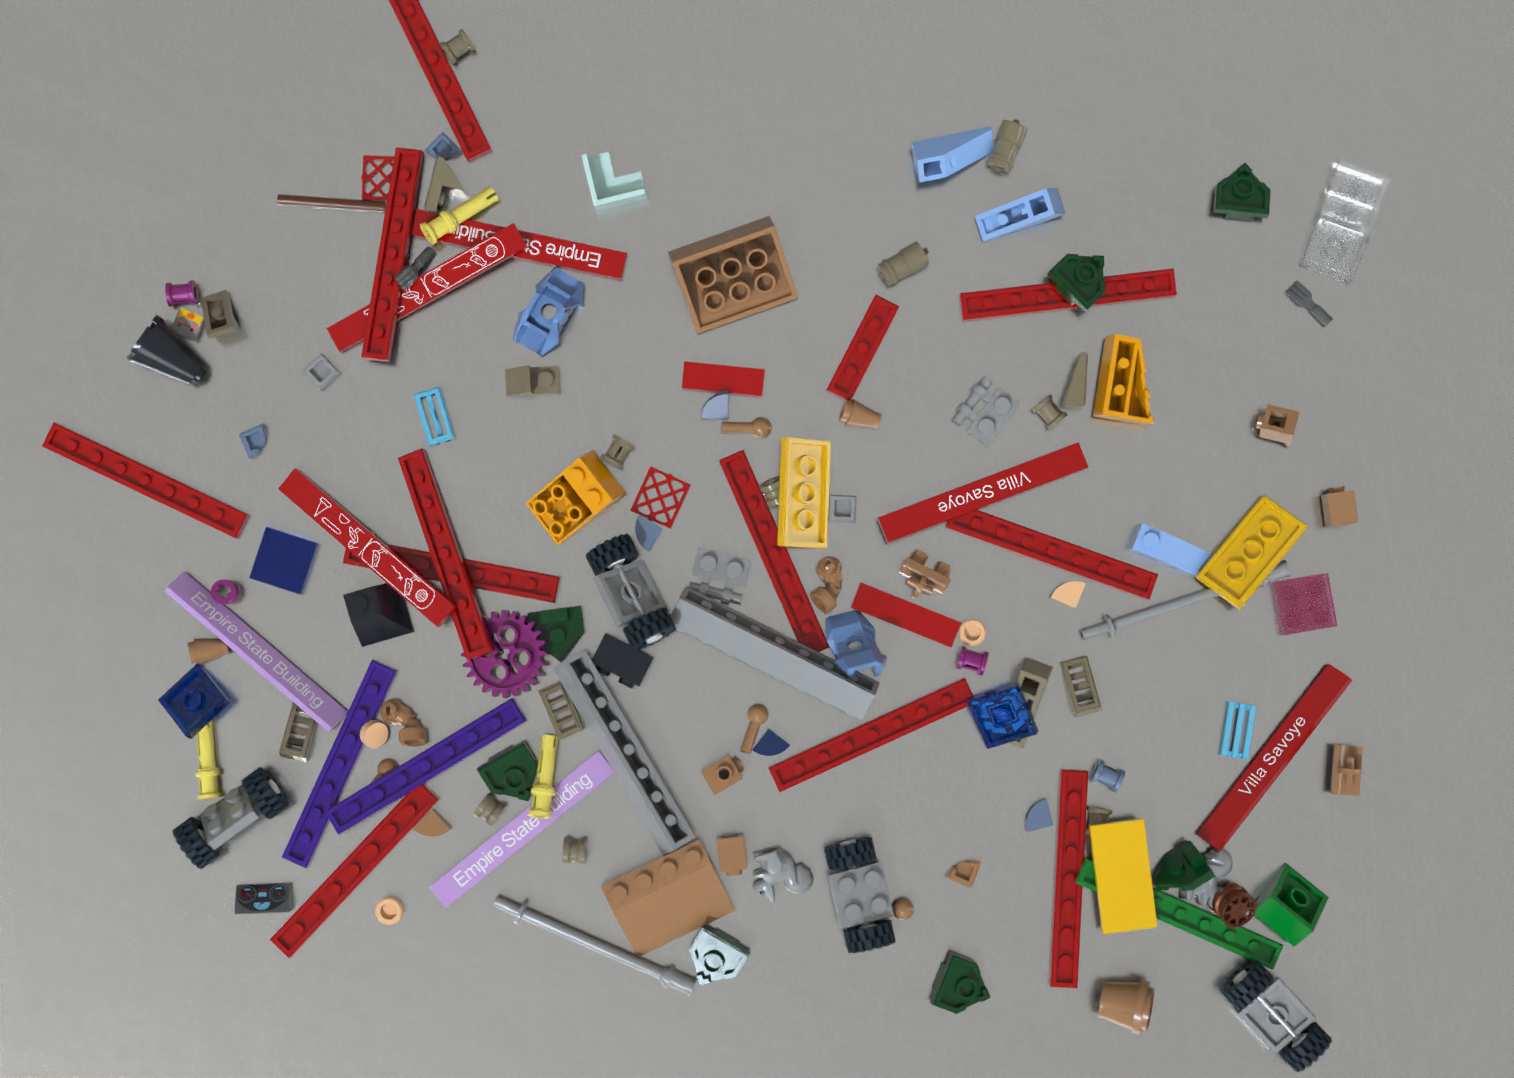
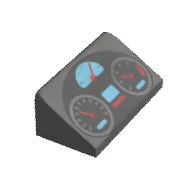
M291 883L236 885L235 914L282 913L292 910Z

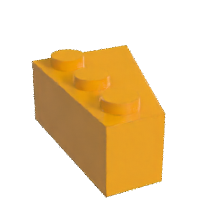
M1118 334L1105 337L1093 412L1094 417L1138 425L1154 424L1149 405L1150 393L1146 385V368L1140 338Z

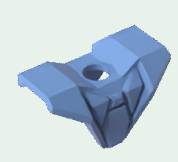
M554 267L536 284V293L529 305L519 313L512 339L540 356L545 355L560 343L559 334L563 324L566 323L568 316L571 315L574 308L582 305L584 282L568 275L558 267ZM545 304H553L557 309V313L552 319H546L541 315V309Z
M857 610L827 617V642L838 659L835 662L840 669L852 675L857 670L871 667L874 675L879 676L887 662V656L881 654L876 645L875 628ZM852 642H861L863 644L859 649L848 648V645Z

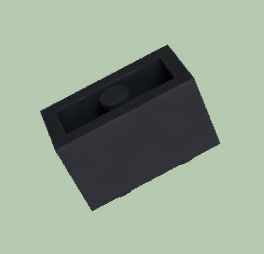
M605 633L592 658V662L596 665L595 667L599 673L609 676L611 672L620 677L619 683L633 689L634 685L641 686L655 657L640 649L632 650L630 644Z

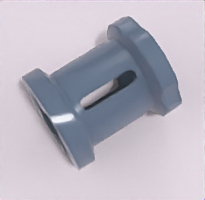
M1099 760L1090 781L1093 783L1100 782L1110 787L1111 791L1116 793L1126 771L1122 769L1118 771L1105 765V761Z

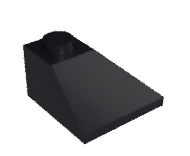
M387 583L343 595L351 624L362 647L415 632L405 598Z

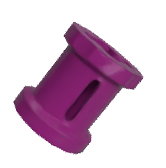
M194 280L189 281L188 284L173 285L171 282L166 283L165 294L169 307L174 306L176 303L190 302L192 305L197 304L198 292Z
M218 580L211 588L213 600L221 604H232L237 601L240 595L238 584L231 580ZM224 586L231 589L227 597L221 596Z
M962 646L956 669L965 668L977 671L979 675L983 676L989 652L979 653Z

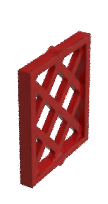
M363 155V172L361 176L362 200L387 201L388 193L385 194L380 187L385 182L390 184L392 172L386 176L381 168L387 163L393 168L392 161H394V156ZM372 160L384 161L379 166H377ZM368 162L375 168L369 175L366 174V164ZM377 172L384 177L379 184H376L371 179ZM367 181L374 186L368 194L365 192ZM377 190H378V191L380 192V194L382 195V196H371V195H372L373 193H375Z
M650 466L630 511L648 518L649 521H654L671 529L691 484L673 477L672 474L664 473ZM654 473L664 475L666 480L657 483ZM651 475L653 485L645 487ZM675 480L681 483L683 488L674 490L671 481ZM668 483L671 492L661 495L658 486ZM655 488L658 497L649 500L646 491ZM684 491V492H683V495H682V497H681V499H680V501H679V503H678V500H677V497H676L675 494ZM643 492L646 501L637 504ZM672 495L675 505L666 508L663 498ZM660 500L663 509L653 512L650 503ZM647 505L650 514L646 515L639 512L638 508ZM676 508L672 519H670L668 511ZM665 513L668 522L663 523L657 520L655 516Z

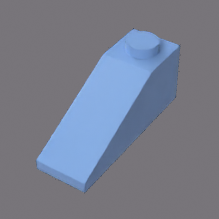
M1045 188L978 214L975 218L982 240L988 241L1066 214L1058 188Z
M1144 523L1137 525L1128 550L1195 577L1214 555Z

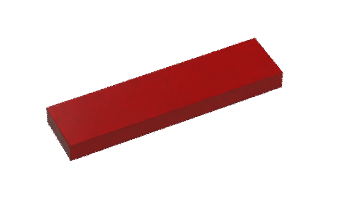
M875 294L826 391L844 400H852L899 309L898 305Z
M861 582L851 605V608L948 647H952L961 622Z

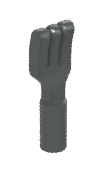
M426 247L412 265H406L394 277L398 284L401 285L402 290L408 289L418 279L419 269L435 255L433 248Z
M1296 280L1294 285H1291L1290 289H1287L1285 292L1298 305L1306 306L1310 309L1311 313L1325 326L1333 320L1322 307L1313 302L1312 293L1299 281Z

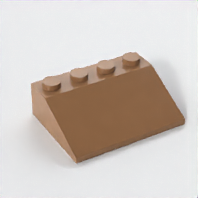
M770 216L668 252L697 334L798 298L775 225Z
M701 837L615 877L601 886L613 914L637 957L735 911Z

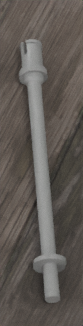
M1282 560L1262 583L1261 587L1268 586L1269 582L1291 576L1286 560ZM1210 588L1115 619H1111L1106 614L1104 615L1105 622L1082 629L1081 632L1084 640L1107 632L1113 638L1116 637V629L1219 595Z
M497 896L493 903L494 907L515 915L514 923L516 924L521 919H524L659 979L665 988L669 986L689 996L692 993L697 980L674 971L675 968L672 966L660 968L526 909L527 901L525 900L519 906Z

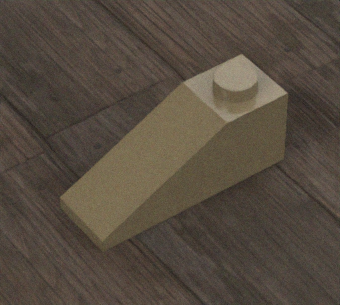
M1027 658L1015 686L1024 704L1016 709L1011 699L1010 702L1017 715V720L1002 725L1005 726L1008 733L1000 732L998 740L1022 749L1024 748L1030 732L1025 719L1028 718L1032 727L1053 669L1052 666ZM1009 704V709H1010V711H1011L1013 717L1010 718V719L1004 720V722L1010 721V720H1013V719H1016V716H1015L1014 711H1013V709H1012V707H1011V704ZM1026 708L1030 718H1024L1025 722L1015 730L1012 723L1020 720L1018 713Z

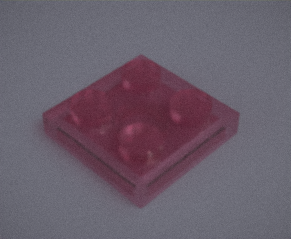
M1328 573L1273 582L1282 635L1337 626Z

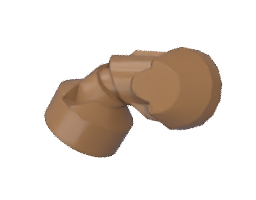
M831 556L822 558L817 563L816 568L817 574L820 575L826 587L818 586L810 593L814 604L825 614H828L836 607V598L840 593L838 589H842L841 583L843 582L841 562L839 559Z
M389 699L383 703L380 709L381 718L387 724L404 726L399 731V744L415 747L426 743V730L420 727L418 719H414L416 715L412 713V710L402 705L398 699Z

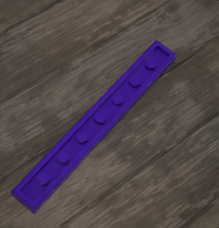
M374 659L371 660L282 858L308 868L329 822L325 811L338 803L364 746L360 739L361 728L366 722L376 719L398 670Z
M513 698L329 808L325 813L337 834L341 835L527 721Z

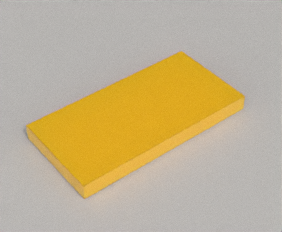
M781 437L777 546L828 547L831 441Z
M1263 495L1202 568L1196 578L1238 610H1241L1305 533L1308 525Z
M1137 818L1088 825L1102 933L1111 934L1156 928L1157 919L1144 819Z

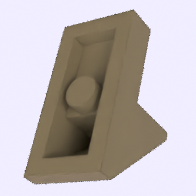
M437 155L424 205L425 209L435 212L437 206L442 207L446 192L441 190L442 185L463 191L445 159Z
M227 290L201 298L206 334L209 339L218 338L240 330L233 316L231 300Z
M528 365L505 369L507 397L561 394L559 366L531 367Z

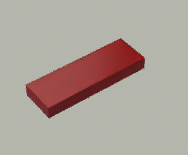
M684 361L682 389L707 392L728 390V394L762 397L765 369Z

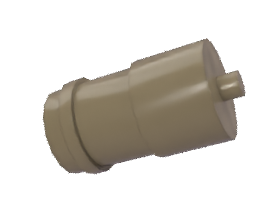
M1019 120L1002 121L994 148L988 157L987 164L992 168L1003 172H1010L1011 168L1014 167V160L1028 131L1026 127L1019 124Z
M915 241L899 250V253L882 260L877 267L887 285L890 286L891 284L898 283V280L905 276L913 274L929 265L926 256L929 251L926 247L922 249L920 244Z

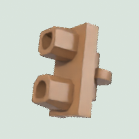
M918 549L915 550L910 558L907 557L899 573L909 578L906 584L915 588L912 596L918 598L921 591L930 596L933 590L943 594L951 581L948 578L951 566L942 561L937 562L934 570L924 566L928 555Z
M1334 745L1331 794L1360 795L1363 747Z

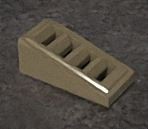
M1081 352L1076 359L1061 408L1081 409L1086 404L1087 352Z
M1088 656L1061 662L1074 716L1080 717L1101 711L1102 707ZM1084 666L1085 671L1070 675L1069 670ZM1087 677V682L1075 685L1072 683L1074 680ZM1090 688V693L1078 696L1075 694L1076 691ZM1093 700L1092 704L1080 707L1078 705V702Z
M561 681L538 691L559 741L585 729L578 711ZM561 689L562 695L551 700L548 699L547 695ZM564 699L566 700V705L553 710L551 705ZM568 709L570 710V715L559 720L557 719V714ZM574 719L575 725L562 730L561 724Z
M293 702L279 754L284 758L307 762L317 722L313 718L307 719L296 716L297 711L306 712ZM294 722L309 725L308 730L294 727ZM292 733L306 736L305 741L291 738ZM289 744L303 747L302 751L289 749Z

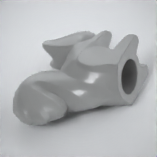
M773 846L753 853L754 860L761 863V869L753 871L754 878H761L754 882L753 890L759 895L767 897L771 902L775 901L774 884L783 882L789 892L797 895L805 893L812 887L814 878L811 870L803 864L796 865L791 855L783 851L781 847Z
M1215 848L1210 849V852L1204 855V859L1213 870L1215 877L1193 891H1182L1179 888L1180 899L1190 901L1193 895H1197L1199 905L1205 906L1208 902V905L1212 908V900L1218 890L1220 892L1224 890L1217 888V878L1225 877L1233 868L1232 857L1224 848L1220 852Z

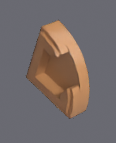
M432 809L412 829L421 835L435 837L448 832L451 827Z
M975 860L959 862L948 871L946 878L971 888L981 862Z

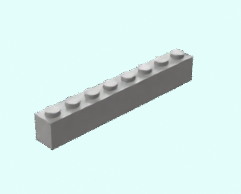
M687 586L684 588L671 614L677 631L687 633L697 638L703 644L712 645L722 650L727 656L736 657L746 662L748 666L760 669L770 674L774 679L784 681L794 686L798 691L808 693L818 698L822 703L842 710L850 717L863 719L879 687L880 682L858 671L849 675L840 669L835 662L836 660Z
M581 650L555 666L553 670L662 855L678 849L695 838V835L586 650Z

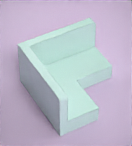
M609 152L593 156H587V153L581 154L595 211L648 199L641 171L615 177Z

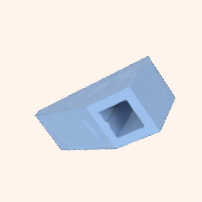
M991 126L911 142L914 166L919 181L924 182L947 177L992 153L993 138Z

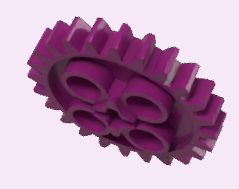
M502 610L500 617L497 612H491V620L487 616H482L494 651L488 657L483 655L464 663L463 667L471 668V671L466 676L476 677L473 683L474 686L484 684L482 687L483 693H487L492 689V697H497L501 691L502 697L508 698L510 690L513 696L516 697L520 694L519 688L524 692H529L528 683L531 685L538 684L535 675L544 676V673L539 669L540 666H548V663L542 660V656L549 655L548 651L542 650V646L546 645L548 641H540L539 639L544 631H534L537 622L527 624V615H523L518 619V611H513L510 618L507 610ZM508 628L513 629L515 633V638L511 643L505 639V632ZM493 633H496L498 642L494 640ZM503 649L509 650V653L506 655L508 659L501 658V655L504 653ZM522 651L526 652L529 657L528 663L525 666H522L518 661V656ZM511 664L517 669V675L513 673L514 671ZM499 665L503 666L506 671V675L502 680L498 679L495 674L496 668Z

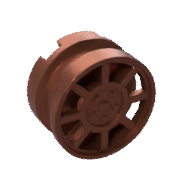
M1237 883L1225 885L1226 889L1222 892L1218 890L1212 900V908L1227 926L1233 928L1243 926L1253 918L1257 909L1256 901L1243 886H1239Z

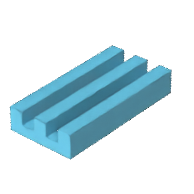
M440 387L413 394L428 445L433 446L437 443L456 439ZM432 394H436L447 430L446 435H443ZM423 397H426L437 438L432 436L421 400Z
M1228 701L1220 755L1248 760L1256 706ZM1234 708H1238L1232 751H1228ZM1245 710H1248L1242 753H1239Z

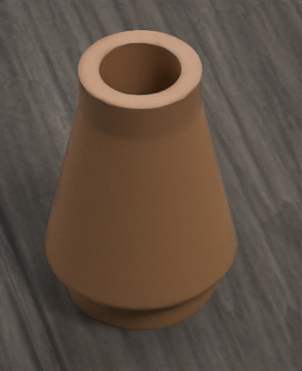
M846 399L839 419L845 421V425L877 429L881 420V413L870 409L855 399L852 401Z
M194 638V641L187 642L191 663L198 662L200 665L221 655L229 654L228 645L221 639Z

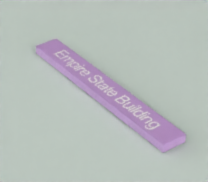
M185 571L167 586L165 592L325 730L330 732L345 717L348 711L228 608L213 600L211 594Z
M598 751L553 787L555 796H552L551 819H539L528 816V811L531 810V806H529L432 884L429 888L445 908L450 906L614 774L608 761Z

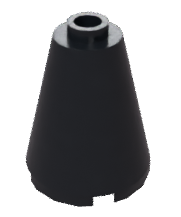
M156 315L152 320L155 323L152 322L150 327L147 326L130 351L132 353L126 359L134 364L188 385L192 381L198 383L206 371L202 368L204 361L163 318Z

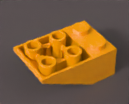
M594 450L575 460L525 504L559 546L626 492Z

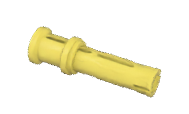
M488 186L485 190L451 211L443 210L432 221L421 223L420 228L429 243L432 245L436 244L438 238L448 232L454 233L458 228L457 225L491 204L498 202L497 194L491 195L495 193L494 189Z
M201 717L195 723L199 769H196L195 776L199 779L200 792L197 795V799L222 797V793L218 790L220 770H218V767L216 768L212 717H207L208 721Z
M553 735L541 736L537 778L535 785L531 788L533 798L531 810L528 811V816L533 818H552L550 807L552 796H555L552 784L559 740L558 737Z

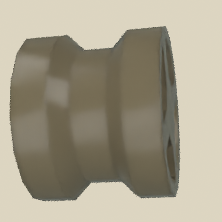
M780 475L770 478L759 485L760 491L765 493L767 497L765 502L768 507L779 505Z
M488 793L473 815L477 818H483L486 825L491 827L506 805L502 802L498 803L494 800V796Z
M564 837L562 863L577 862L578 865H585L587 839L580 838L578 841H575L570 837Z

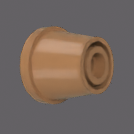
M1141 980V982L1105 981L1100 999L1098 1018L1131 1030L1134 1035L1141 1036L1142 1031H1147L1149 1027L1155 988L1150 987V981Z

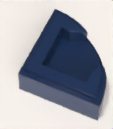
M768 729L753 748V751L760 755L773 756L785 751L790 744Z

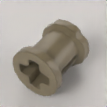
M460 29L459 34L446 43L444 41L440 43L453 64L457 62L456 59L467 51L475 50L474 45L463 29Z
M1051 394L1032 409L1034 413L1038 412L1045 420L1049 430L1068 415L1066 412H1062L1052 401L1053 396Z
M614 434L612 437L613 442L607 452L601 455V458L622 469L623 465L621 463L629 450H633L635 446Z
M1088 807L1090 812L1089 825L1109 822V815L1112 814L1113 810ZM1089 827L1085 830V834L1090 835Z

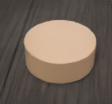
M968 619L959 627V638L966 645H979L986 636L985 626L979 620Z
M378 720L366 722L360 731L362 743L373 749L381 747L388 738V728Z
M395 897L383 898L375 908L377 919L386 925L398 922L404 911L401 901Z

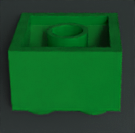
M1286 863L1260 894L1256 902L1257 909L1254 915L1295 947L1314 931L1329 897Z

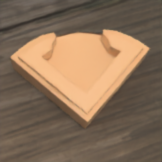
M1080 581L1064 583L1053 591L1050 598L1076 608L1086 583Z

